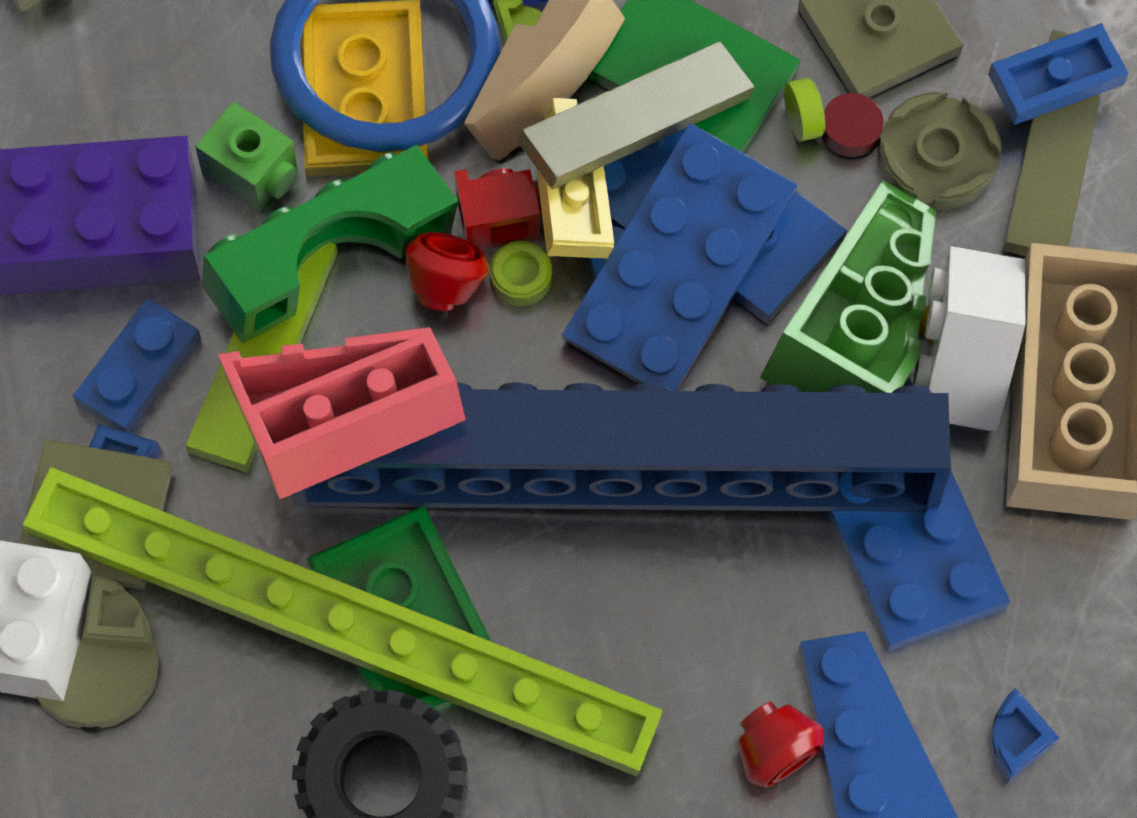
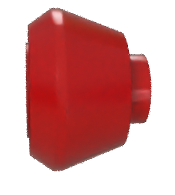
M428 232L419 235L406 246L405 256L409 287L418 294V301L429 308L449 311L454 308V305L466 303L488 275L489 265L483 251L477 245L463 238L445 233Z
M770 701L751 712L741 721L740 726L745 733L737 741L747 779L750 783L767 788L794 773L823 748L824 729L819 723L792 705L787 704L777 709L774 703Z

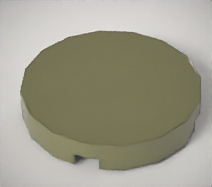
M928 92L910 97L892 110L879 139L878 163L886 182L933 209L949 210L968 205L987 191L997 172L1001 151L1000 137L993 120L976 103L965 98L962 101L948 98V93Z
M84 623L64 701L37 697L46 713L66 726L81 729V726L89 728L99 726L100 729L116 726L139 712L155 690L159 667L157 643L152 634V650L86 645L83 639Z

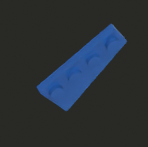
M862 631L801 641L799 654L813 720L824 729V746L820 753L834 818H958L866 632Z

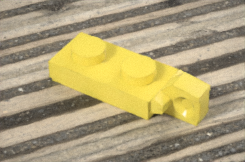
M553 98L552 107L548 115L544 116V120L578 105L577 99ZM604 166L553 190L536 168L547 256L608 259L614 248V237Z

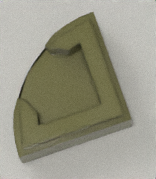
M92 575L83 633L86 645L152 650L150 623L138 600L117 581Z

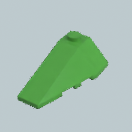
M882 180L783 331L760 378L771 385L784 384L795 386L800 392H826L834 386L855 385L865 389L866 393H892L896 388L902 387L920 358L922 341L918 340L920 320L925 313L927 296L923 294L926 271L931 263L936 210Z

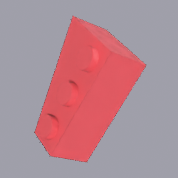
M430 327L345 338V345L304 350L303 343L281 346L282 353L248 358H241L239 351L218 354L232 394L279 499L466 420L456 378Z

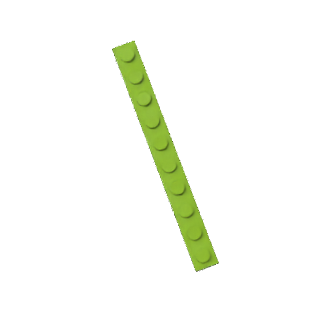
M50 467L22 524L25 532L75 553H80L85 557L638 777L663 710L53 467Z

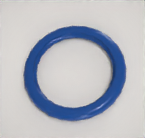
M285 0L276 15L270 38L271 70L280 95L296 117L315 132L349 148L373 152L405 151L415 145L419 147L435 142L457 129L465 122L501 53L499 29L489 2L487 0H451L462 14L469 32L470 43L467 69L457 89L440 106L423 116L404 122L378 124L355 120L337 112L319 98L308 83L301 64L300 41L304 24L314 7L321 0Z

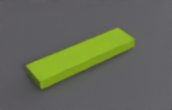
M329 243L318 249L299 269L300 289L295 316L243 344L233 331L225 353L239 351L241 358L280 354L282 353L281 346L301 344L338 254L336 244ZM220 362L185 446L188 454L248 473L257 448L235 401Z

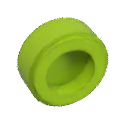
M808 77L786 82L784 85L785 107L794 136L799 142L821 137L825 132V115L821 97L815 83Z
M527 241L510 242L499 248L491 259L489 269L491 288L501 301L509 305L523 307L535 304L547 294L551 286V261L546 252L536 244Z

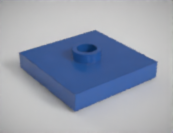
M796 191L733 298L768 325L842 243L847 229Z

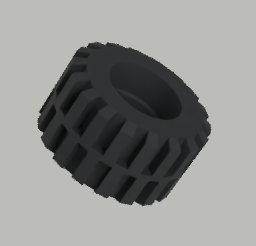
M371 689L359 691L357 695L351 697L344 696L334 701L332 708L325 713H319L311 721L310 724L313 727L308 735L301 737L296 749L300 751L297 765H293L292 780H297L298 794H295L294 797L298 809H303L307 818L458 817L459 814L457 812L462 800H465L467 786H465L466 772L468 771L467 760L463 755L460 746L461 741L456 731L450 727L443 715L423 701L405 693L392 690L377 691ZM376 735H389L405 742L414 751L421 768V783L413 801L402 811L384 817L369 815L356 808L348 799L342 781L344 763L352 748L362 740Z

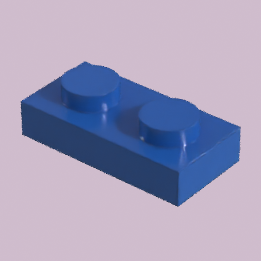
M1100 23L991 63L988 76L1013 124L1016 125L1125 84L1129 73L1103 24Z
M146 298L73 394L76 405L107 425L131 433L201 340L199 329L149 298Z

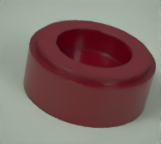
M858 93L842 94L828 103L824 110L825 132L822 135L825 144L835 153L846 157H858L872 151L879 142L884 124L883 114L879 106L869 97Z

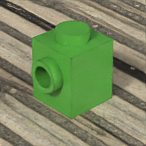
M234 101L195 146L201 173L259 212L263 210L272 197L276 199L281 198L292 186L298 170L293 140Z

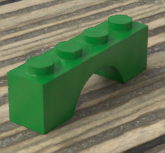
M417 145L398 155L393 152L384 154L372 162L365 172L345 182L342 179L332 181L320 189L313 199L294 209L291 207L280 208L270 214L261 226L240 237L238 235H229L216 242L209 249L208 253L204 255L202 287L243 344L296 315L300 289L298 271L305 261L318 249L329 243L362 242L383 248L401 259L405 257L407 244L419 235L428 232L448 234L452 231L458 199Z

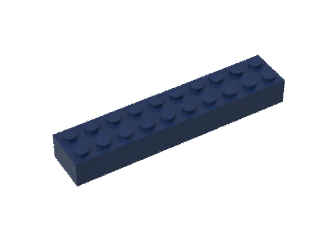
M457 382L465 421L292 494L295 506L420 507L424 505L426 508L926 512L929 508H939L951 470L949 393H932L927 387L915 385L896 388L892 393H866L865 389L855 385L834 386L826 392H800L795 386L777 384L764 387L760 392L734 391L732 387L723 384L702 385L697 387L695 391H669L663 385L644 383L632 386L629 391L603 390L602 387L591 383L570 384L564 390H538L534 385L528 383L512 382L503 384L498 390L472 389L467 384ZM844 472H852V492L859 497L870 498V501L856 504L843 497L840 492L839 482Z

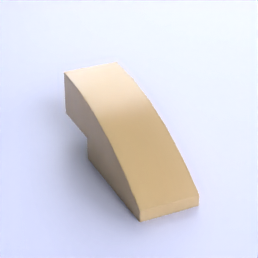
M549 0L536 26L515 24L464 122L491 159L502 160L519 146L518 140L522 130L544 120V116L548 115L552 107L553 98L569 99L587 79L609 48L625 20L613 0Z

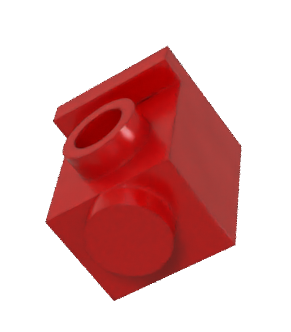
M507 168L495 169L483 174L480 178L471 180L468 178L467 169L454 171L455 194L458 199L457 207L465 240L477 245L481 250L502 247L515 241L531 242L540 240V217H542L539 186L538 180L532 179L531 169L517 172Z

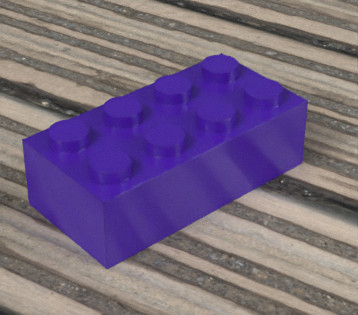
M187 135L0 149V296L201 280L196 171Z

